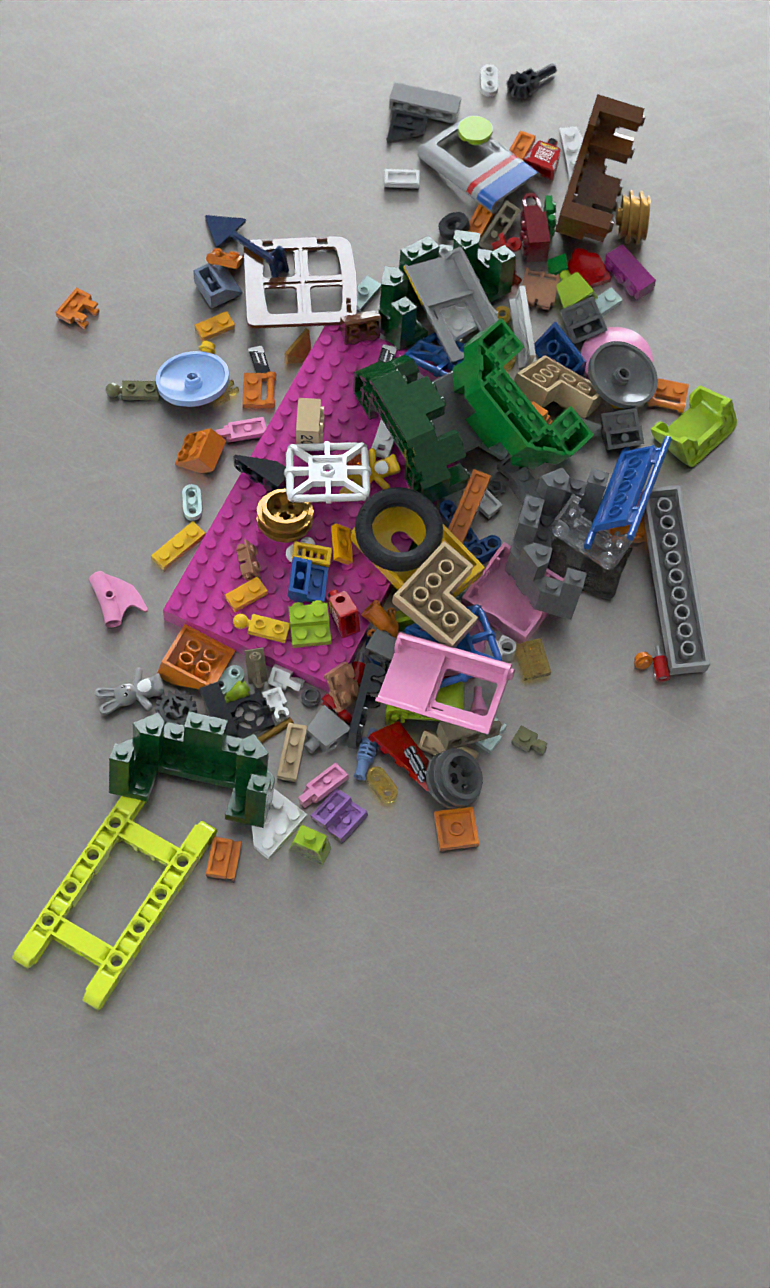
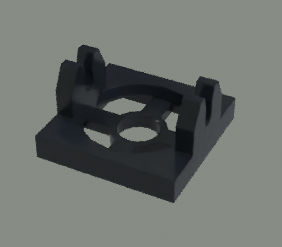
M261 691L227 703L239 738L241 739L275 726L270 706L267 705V699L263 697ZM248 702L256 703L262 708L256 711L250 709ZM242 705L244 709L242 716H235L236 710ZM247 712H253L255 719L247 721L244 715ZM265 714L263 722L257 726V718ZM245 722L250 724L251 728H244L239 724Z

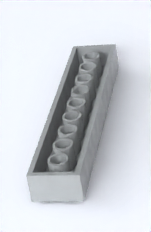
M681 486L653 488L643 517L670 675L704 672L710 666V658Z

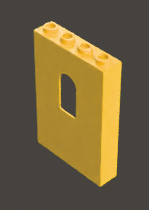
M391 507L383 510L377 515L372 524L376 540L384 548L393 552H399L391 542V537L396 532L406 533L418 546L426 536V528L421 517L405 507ZM443 524L441 544L445 541L474 565L471 574L452 594L456 598L484 574L485 567ZM354 527L351 531V541L361 551L357 543ZM374 564L397 590L419 569L395 572Z

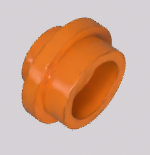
M640 652L634 657V665L639 669H646L653 662V658L648 652Z

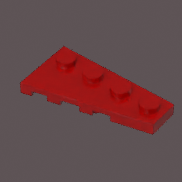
M399 721L370 733L368 739L372 743L375 741L380 745L382 752L385 754L389 753L396 760L395 763L399 767L408 770V775L426 791H429L426 782L421 783L418 779V774L413 770L409 762L410 758L406 757L404 751L407 747L414 746L417 751L416 755L420 756L426 767L425 771L430 761Z

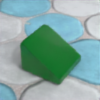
M566 254L547 259L548 274L557 276V274L567 270Z

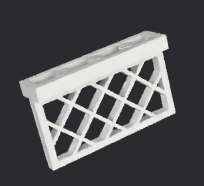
M519 286L516 298L509 299L508 303L513 333L524 345V348L517 354L518 368L523 370L536 361V353L525 286Z

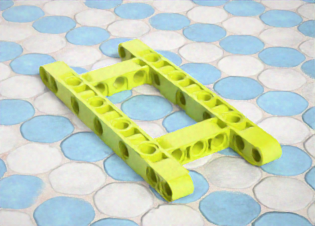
M121 796L15 950L12 959L29 969L33 964L37 963L53 939L100 967L86 987V993L83 997V1002L100 1010L212 843L213 836L215 837L218 831L215 827L201 820L198 825L195 824L181 847L178 848L133 822L146 801ZM114 823L120 824V826L117 828L111 827V825ZM123 841L134 847L135 851H140L151 857L152 861L155 862L156 860L165 865L166 869L114 947L66 920L65 917L72 907L75 908L87 890L88 883L94 875L98 874L109 858V853L116 842ZM92 855L98 856L96 860L89 859ZM180 862L188 863L185 867L178 865ZM71 887L76 888V891L73 893L66 892ZM160 894L166 895L162 900L156 898ZM48 920L54 921L51 926H45L44 923ZM138 927L144 928V931L141 933H136L134 930ZM116 960L122 961V964L118 967L112 965Z

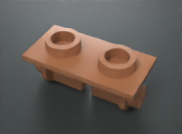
M244 539L245 544H239L236 549L239 562L246 561V563L240 565L242 577L246 581L251 580L253 576H258L261 579V566L256 559L257 549L254 544Z

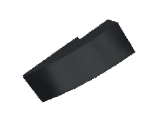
M218 681L200 687L199 690L208 716L228 720L227 735L239 738Z

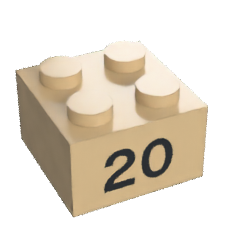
M298 398L296 444L323 443L324 406H321V399Z

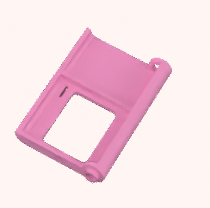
M400 632L396 639L394 656L375 701L488 735L508 680L513 679L515 669H512V664ZM447 670L497 684L496 692L486 716L435 701Z

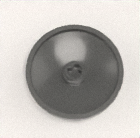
M622 341L607 342L597 348L589 360L588 375L593 388L605 401L616 407L624 409L641 407L656 392L658 385L656 369L650 358L632 344Z

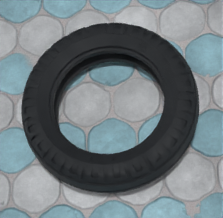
M393 487L375 493L362 505L356 518L355 534L361 551L372 563L386 570L405 572L419 568L441 545L443 523L438 509L425 495L413 489ZM391 507L408 508L417 513L423 520L426 528L425 539L417 548L411 551H390L376 540L372 529L374 519L383 510Z

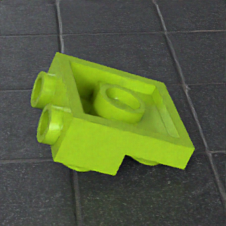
M320 600L313 601L311 605L296 602L289 607L293 648L331 644L327 603H323Z

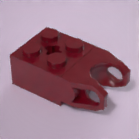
M535 193L525 194L522 200L523 210L520 215L521 231L519 232L520 240L523 241L522 256H525L526 263L547 262L550 235L546 212H542L540 199ZM533 198L536 201L535 205H527L526 199Z

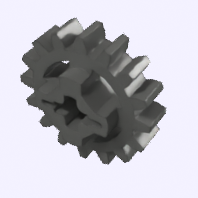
M176 689L175 693L172 694L168 690V696L162 694V700L156 701L155 713L161 716L165 724L170 722L184 726L189 712L197 713L196 701H192V695L186 696V691L180 694L178 689ZM173 706H175V709H177V711H179V715H178L177 712L174 710V707H173Z

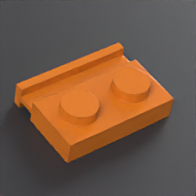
M213 836L206 876L235 881L242 841H233V839Z

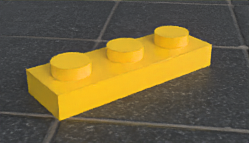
M192 521L151 555V559L165 571L200 542L206 533Z

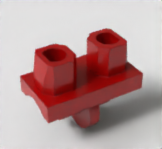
M503 232L498 234L500 240L491 243L494 250L505 245L510 251L517 252L522 247V242L518 237H511L506 241Z

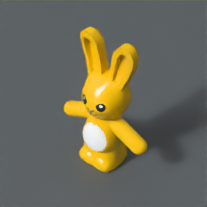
M374 448L369 449L370 484L374 480L383 490L390 488V485L383 478L400 473V467L395 455L392 454L376 462V450ZM360 474L347 475L348 479H352V482L362 487V476ZM345 486L339 492V494L353 493Z

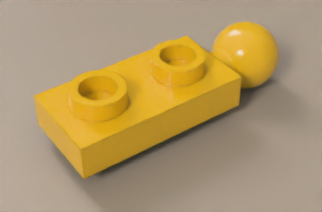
M237 614L233 619V624L236 628L244 629L249 627L248 634L281 643L286 642L290 623L252 614L251 620L244 614Z

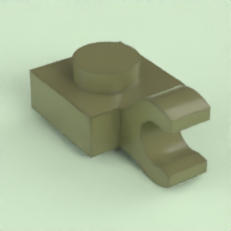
M522 725L511 741V744L526 752H529L532 748L540 754H544L547 749V742L537 739V733Z

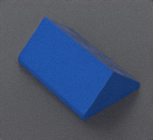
M554 322L534 343L535 353L539 358L546 355L580 376H584L586 360L557 322Z

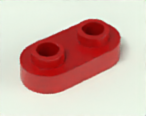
M326 693L321 698L323 701L321 705H325L343 722L349 725L353 716L346 709L335 712L334 708L336 706L333 697Z

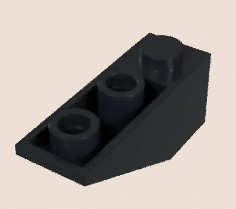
M242 455L233 456L236 470L247 474L253 482L260 483L268 492L286 488V477L284 476L286 467L278 461Z

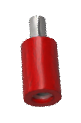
M657 645L654 647L656 655L653 658L654 675L658 682H665L671 678L667 657L662 655L661 646Z
M358 652L357 660L352 662L355 673L353 679H357L359 688L365 669V664L363 663L365 654L363 652Z

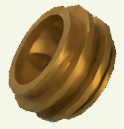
M633 190L629 191L628 196L623 194L621 205L617 207L615 223L619 225L618 237L619 239L624 237L625 244H629L630 238H634L635 245H639L640 239L646 241L650 217V196L645 198L643 191L639 192L638 197H634Z
M285 488L277 489L268 493L259 501L256 522L258 528L268 538L276 542H294L306 536L311 530L314 510L311 502L292 503L288 500Z

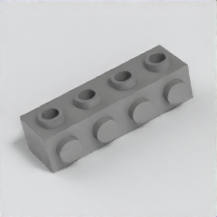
M394 82L389 98V109L391 110L397 109L421 114L431 119L454 124L456 123L461 105V97L396 82Z

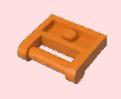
M215 248L207 254L206 261L210 264L237 269L243 264L244 256H240V253L234 251L224 253L220 248Z
M275 372L244 373L243 408L271 409L276 406L274 385L277 374ZM262 382H267L266 400H261Z
M658 378L656 392L648 401V406H658L684 413L689 384ZM655 397H657V398H662V399H666V400H671V401H676V402H680V403H675V402H670V401L655 399Z

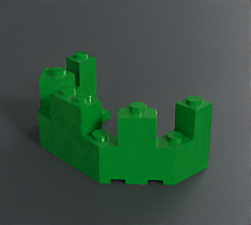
M500 318L464 345V361L453 367V393L465 395L466 400L474 408L475 411L465 420L486 447L490 448L501 442L511 455L512 466L523 468L526 466L528 469H535L544 463L557 465L573 456L594 434L572 406L562 412L550 425L547 424L503 368L524 348V345L506 322Z

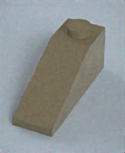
M506 200L480 239L479 246L484 250L494 251L491 243L500 240L498 234L503 232L504 236L506 235L521 210Z
M441 721L438 724L437 735L445 750L498 736L502 724L500 721H494L490 733L487 735Z

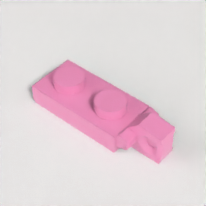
M264 417L229 422L228 425L223 426V429H217L215 432L227 440V442H235L262 437L266 430Z
M334 763L306 784V788L303 790L304 793L298 797L299 804L306 808L313 802L317 803L348 780L349 775L337 763Z

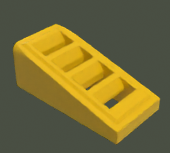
M294 541L292 558L294 556L312 560L314 565L329 568L332 548ZM299 548L302 549L301 556L298 555ZM306 551H309V557H305ZM313 553L317 554L316 558H313Z

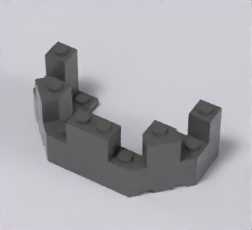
M560 468L542 475L536 491L525 495L505 571L514 578L516 586L523 595L529 598L530 604L535 610L572 619L584 586L586 573L567 568L563 581L544 576L552 552L550 545L555 525L559 524L589 533L603 498L609 473L591 468L587 482L570 478L566 471Z

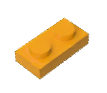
M227 311L195 324V329L202 341L209 340L235 328V323Z
M336 523L331 526L333 559L349 565L353 562L350 528Z
M257 576L226 593L225 599L234 612H237L267 595L268 591Z

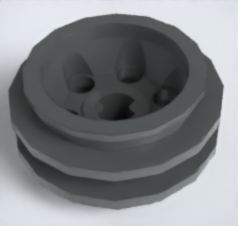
M451 748L436 754L430 760L426 772V784L430 794L438 803L446 808L458 809L473 803L480 795L483 784L482 770L472 755L462 749Z

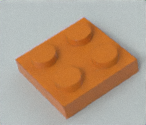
M473 807L434 811L440 851L479 846Z

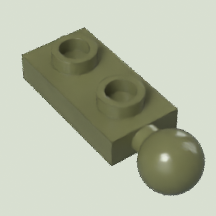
M122 380V386L116 383H109L106 386V393L110 397L122 394V400L159 401L156 381Z

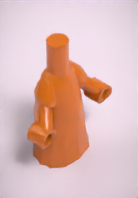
M378 600L373 601L362 612L361 616L380 631H386L397 639L399 623L395 619V608H388L385 611ZM375 629L368 630L367 635L372 637Z

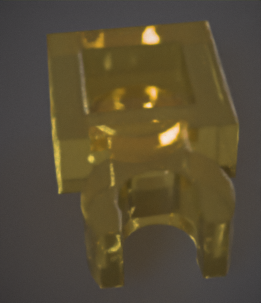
M233 379L229 380V385L225 392L210 402L214 408L229 401V395H236L239 392L238 386L230 388L234 385Z

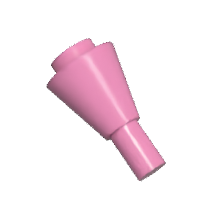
M475 686L470 712L486 716L488 710L482 697V687Z

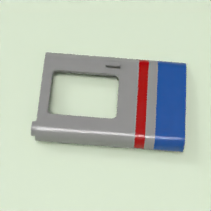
M463 119L419 147L418 157L492 214L497 213L501 209L504 198L533 177L539 178L541 176L539 172L492 137L486 143L480 144L492 154L472 168L464 166L438 146L439 143L445 141L458 131V126Z

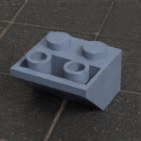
M208 263L193 270L194 283L211 309L243 294L225 266Z

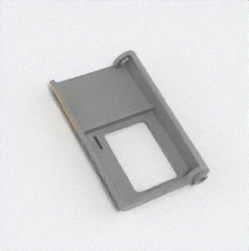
M458 247L443 257L411 266H403L451 364L464 361V353L459 351L440 313V309L465 303L480 332L498 320L463 248Z

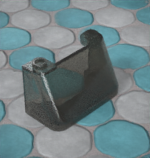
M562 523L551 545L552 552L547 569L562 578L565 577L567 568L585 572L586 577L582 591L604 599L613 598L633 548L620 544L613 548L612 553L592 546L589 550L585 549L583 543L576 541L578 537L576 529Z

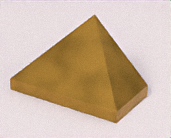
M305 328L284 353L286 364L301 363L306 360L311 351L309 329Z

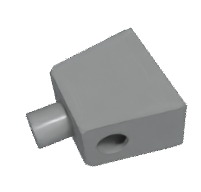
M324 705L306 729V736L310 740L304 744V747L310 753H313L318 747L325 753H328L349 738L350 727Z

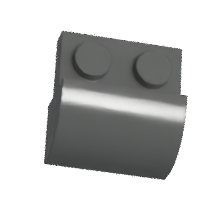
M594 296L559 310L565 324V329L574 344L608 330Z
M637 408L600 414L603 431L601 434L607 450L644 444Z

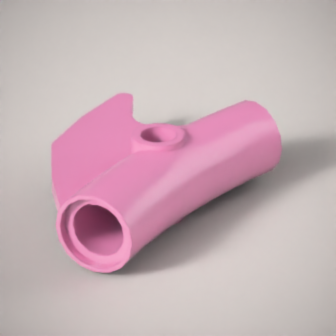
M103 571L95 572L89 577V582L99 600L106 627L120 626L124 613L129 607H136L143 612L148 611L141 595L133 585L119 578L104 574Z

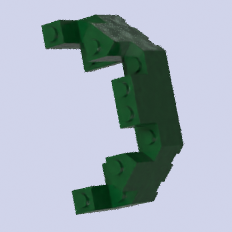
M455 230L453 246L438 245L430 236H427L401 249L399 266H384L378 310L381 316L380 333L399 351L428 336V330L416 320L417 308L421 307L422 304L403 268L404 265L411 266L439 258V251L444 247L449 251L462 247L491 303L511 292L516 255L505 245L494 251L479 249L480 233Z
M402 355L386 363L379 361L355 371L353 374V393L369 420L376 418L378 412L406 459L404 478L410 489L422 493L433 503L466 488L470 479L468 470L464 469L461 463L450 468L446 466L466 457L463 440L459 432L454 429L436 436L435 425L432 420L445 415L447 404L444 397L438 394L435 382H431L428 376L417 380L419 369L414 359L407 355Z
M189 712L184 726L170 722L165 724L158 713L134 722L133 738L120 744L115 743L109 757L110 794L148 802L158 772L233 789L225 813V819L264 828L272 803L275 778L268 770L269 753L255 734L244 739L228 736V720Z

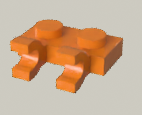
M76 287L55 313L56 317L72 324L73 321H76L79 326L85 329L89 322L86 321L87 315L81 313L82 310L86 308L94 316L100 310L96 308L98 303L92 300L90 294Z

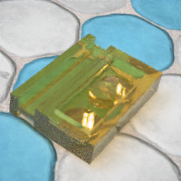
M541 638L525 641L522 644L516 643L515 653L524 681L530 678L536 679L551 675V669Z

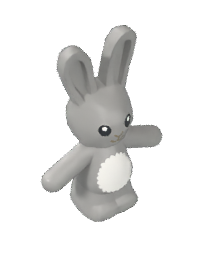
M136 668L133 685L122 684L117 688L96 689L95 696L100 699L115 698L102 704L99 708L102 715L109 714L120 706L133 704L136 699L146 710L150 711L153 706L147 698L165 694L160 674L157 673L151 678L141 680L143 671L141 668Z

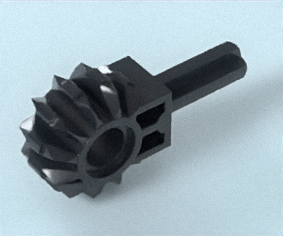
M550 64L536 72L532 68L522 73L516 71L507 80L508 93H511L512 97L516 96L518 100L520 98L526 100L527 96L531 97L533 92L539 88L541 80L557 72L556 65Z

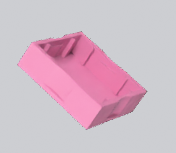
M503 542L490 559L484 574L472 583L462 596L461 604L465 607L475 604L481 605L490 626L520 645L525 646L549 613L535 610L531 606L529 598L523 595L516 586L514 578L505 571L511 546ZM549 569L545 572L544 576L560 581L564 580V578Z

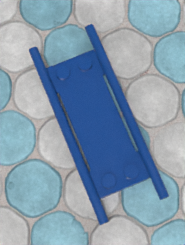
M665 436L661 448H656L655 445L630 450L629 446L622 448L584 543L585 549H591L597 531L624 527L630 524L631 526L626 538L629 541L634 540L672 438L670 436ZM652 465H654L650 477L648 479L647 485L645 487V490L643 492L642 498L640 500V503L638 507H636L642 490L644 488L645 482L647 480V477L649 475L650 469Z

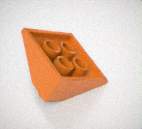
M184 624L163 658L157 673L160 674L161 679L173 685L199 689L220 679L236 650Z

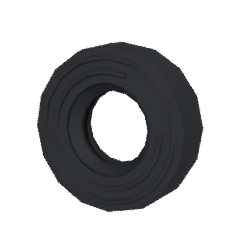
M452 212L441 219L438 228L440 235L445 240L452 241L454 240L455 230L468 232L470 223L464 213ZM460 223V225L457 228L452 230L448 229L452 224Z

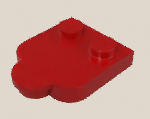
M583 248L573 251L572 259L567 264V270L571 275L578 272L591 288L611 282V276L597 253H589Z

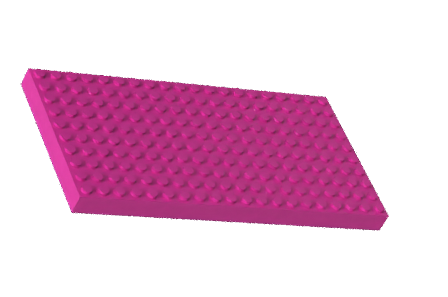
M340 325L324 326L250 457L278 461L286 467L287 447L290 444H296L298 398L321 399V406H324L323 443L325 441H329V443L363 442L367 445L369 452L373 445L381 417L377 412L376 418L369 420L353 393V374L355 371L378 362L383 345L395 346L381 338L345 345ZM404 348L401 351L397 349L394 359L399 357V355H404L407 349ZM425 361V362H427V363H429V364H431V365L437 367V365H435L434 362H432V361ZM418 366L419 373L424 377L428 376L431 382L438 379L433 376V373ZM394 441L390 455H395L400 467V473L384 477L383 479L390 485V488L403 487L410 489L404 478L405 458ZM331 450L330 455H343L349 450ZM305 451L312 456L325 455V451ZM359 453L349 460L347 466L362 465L361 454ZM294 455V467H309V463ZM376 457V462L381 460L382 458ZM460 459L446 465L447 468L457 465ZM243 472L239 475L163 609L164 620L181 628L186 624L244 656V650L263 647L267 666L273 668L277 664L293 671L292 677L305 680V683L329 693L330 688L327 679L325 680L323 675L340 663L348 662V664H352L355 661L368 636V630L373 627L371 622L361 616L362 612L375 600H378L383 607L394 587L352 541V563L346 565L333 559L331 526L337 523L350 528V531H352L355 527L358 512L366 501L331 502V504L311 502L314 510L311 530L304 537H311L315 545L332 548L324 601L328 606L331 644L293 648L290 627L286 642L281 643L248 634L249 627L238 629L233 624V619L237 614H244L249 620H251L252 614L290 623L289 607L296 603L287 595L292 563L286 557V550L294 542H276L264 535L258 528L256 522L258 503L270 492L260 483L253 482ZM295 476L294 489L307 481L309 476ZM374 480L370 484L369 498L383 490ZM326 486L311 487L303 495L326 494ZM331 486V494H339L344 486ZM401 531L394 533L391 537L392 544L399 552L410 551L414 544V541ZM302 537V538H300V539H298V540H296V541H297V542H300L304 537ZM244 539H247L257 549L256 559L261 566L260 580L267 589L268 594L234 612L225 599V594L248 582L242 577L240 565L246 563V561L240 563L236 551L237 546L245 544ZM313 553V558H316L317 554ZM336 589L339 593L343 591L348 593L359 612L360 632L342 638L329 611L328 593L331 590ZM304 601L303 604L311 605V602Z

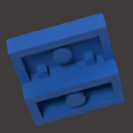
M293 556L288 597L294 602L303 603L307 601L312 603L313 601L320 600L324 603L329 568L314 565L312 560Z

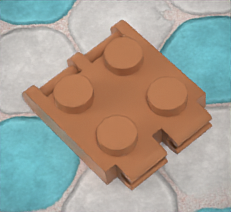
M529 268L525 269L522 286H525L528 306L534 307V303H538L537 308L549 310L550 306H554L557 294L556 285L560 281L559 274L556 276L547 274L545 271L537 272L529 270Z
M340 663L323 675L324 679H327L330 688L329 694L333 697L336 706L334 708L335 712L342 711L357 700L360 688L357 679H353L355 673L351 663Z

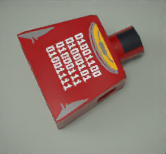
M549 138L547 143L541 140L537 141L524 158V162L539 172L541 177L552 181L555 177L561 149L556 147L558 144L557 140Z
M336 589L331 590L328 593L329 611L342 638L360 632L359 612L346 591L339 593Z

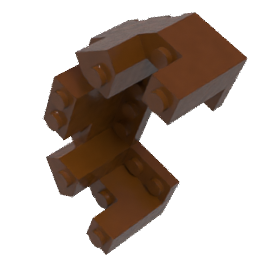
M597 94L555 232L580 240L586 237L602 243L607 233L610 234L612 232L614 222H612L613 214L611 213L617 209L618 201L615 200L617 196L620 197L623 187L620 186L622 179L605 174L607 166L604 165L607 158L627 164L628 158L632 159L635 151L632 148L634 138L616 133L615 130L621 127L637 132L639 126L643 127L646 116H643L645 108Z

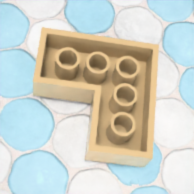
M546 355L518 372L514 379V382L531 403L534 401L543 408L552 401L557 402L564 409L572 406L576 413L584 419L598 409L603 399L595 391L589 380Z
M444 541L394 594L392 603L440 644L455 648L476 625L478 619L476 615L452 596L454 591L471 574L474 565Z

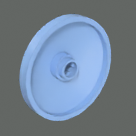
M201 351L186 352L170 358L159 368L156 375L157 389L162 398L174 405L184 407L200 406L214 401L225 392L230 380L226 363L214 354Z

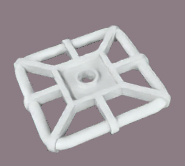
M325 441V443L290 444L287 447L284 476L286 477V493L290 502H326V504H331V502L366 501L369 498L371 468L369 467V452L365 443H329V441ZM331 450H349L343 455H330ZM305 451H325V455L312 456ZM359 453L361 454L362 466H347L349 460ZM294 455L309 463V467H294ZM360 474L362 476V487L349 480L347 475ZM295 476H309L307 481L294 489ZM326 486V494L302 495L311 487ZM331 486H345L355 494H331Z

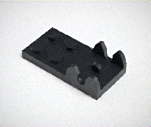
M366 662L349 729L348 748L356 749L357 743H361L363 725L365 726L368 708H376L381 704L375 701L376 697L370 695L379 693L383 684L379 680L373 679V677L379 678L386 674L385 670L376 664Z

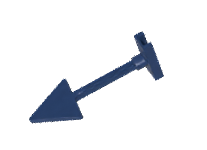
M205 216L217 248L229 238H232L266 260L269 264L272 278L279 277V274L283 271L286 273L290 271L283 247L278 245L271 253H268L236 232L246 223L245 218Z

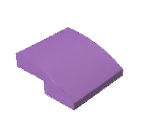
M336 788L310 816L329 834L343 843L363 822L368 813L352 802L350 796Z

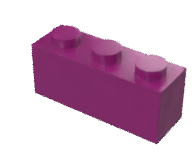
M623 244L606 254L604 261L606 269L616 277L620 284H623L628 293L634 296L637 301L654 290L656 279Z

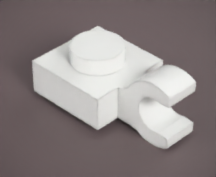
M275 664L272 668L268 684L275 687L280 686L284 691L288 686L299 691L303 687L305 680L291 677L293 671Z

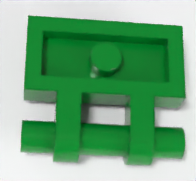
M545 195L543 212H546L550 240H552L557 223L554 215L556 213V202H553V195Z

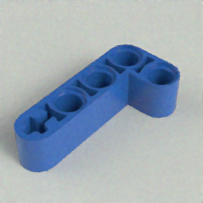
M444 500L439 505L442 523L447 528H449L457 509L455 503L450 500ZM470 527L466 539L470 541H464L463 543L472 554L477 553L480 555L475 557L483 565L490 561L500 548L501 539L496 535H489L479 540Z

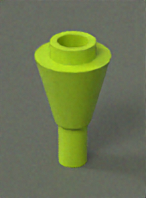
M238 680L227 692L226 696H224L226 703L249 696L250 688L245 681L241 683Z

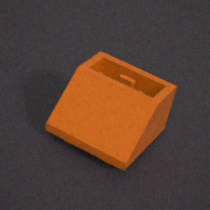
M212 428L188 433L184 438L181 450L177 454L175 465L201 474L214 471L226 440Z

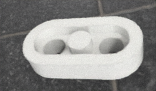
M485 65L481 68V92L485 96H494L498 92V70L493 65Z

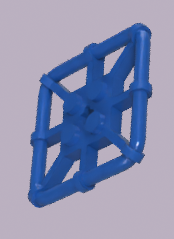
M436 332L431 333L424 339L418 340L416 345L404 354L413 358L417 366L433 373V376L437 378L447 374L444 370L453 371V367L459 364H451ZM458 340L455 341L459 351L464 353L465 344ZM437 341L441 347H438L432 344L431 342ZM425 361H432V362L435 363V365H437V367H435V366H433V365H431V364H429V363H427V362H425Z
M475 604L466 607L474 615L479 616L484 632L472 636L468 633L455 648L502 661V656L495 640L496 634L491 629L482 606ZM417 623L406 626L404 629L406 634L439 643L430 634L420 630L422 628ZM485 640L488 641L493 657L476 651L473 644ZM460 673L443 679L440 688L461 681L463 683L468 682V679L474 677Z

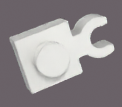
M280 686L262 692L263 697L267 699V705L270 706V710L274 711V717L277 722L280 721L279 714L281 713L285 714L286 718H289V711L285 707L287 706V700Z

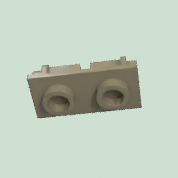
M264 648L244 650L249 684L253 683L258 689L262 688L265 681H268Z

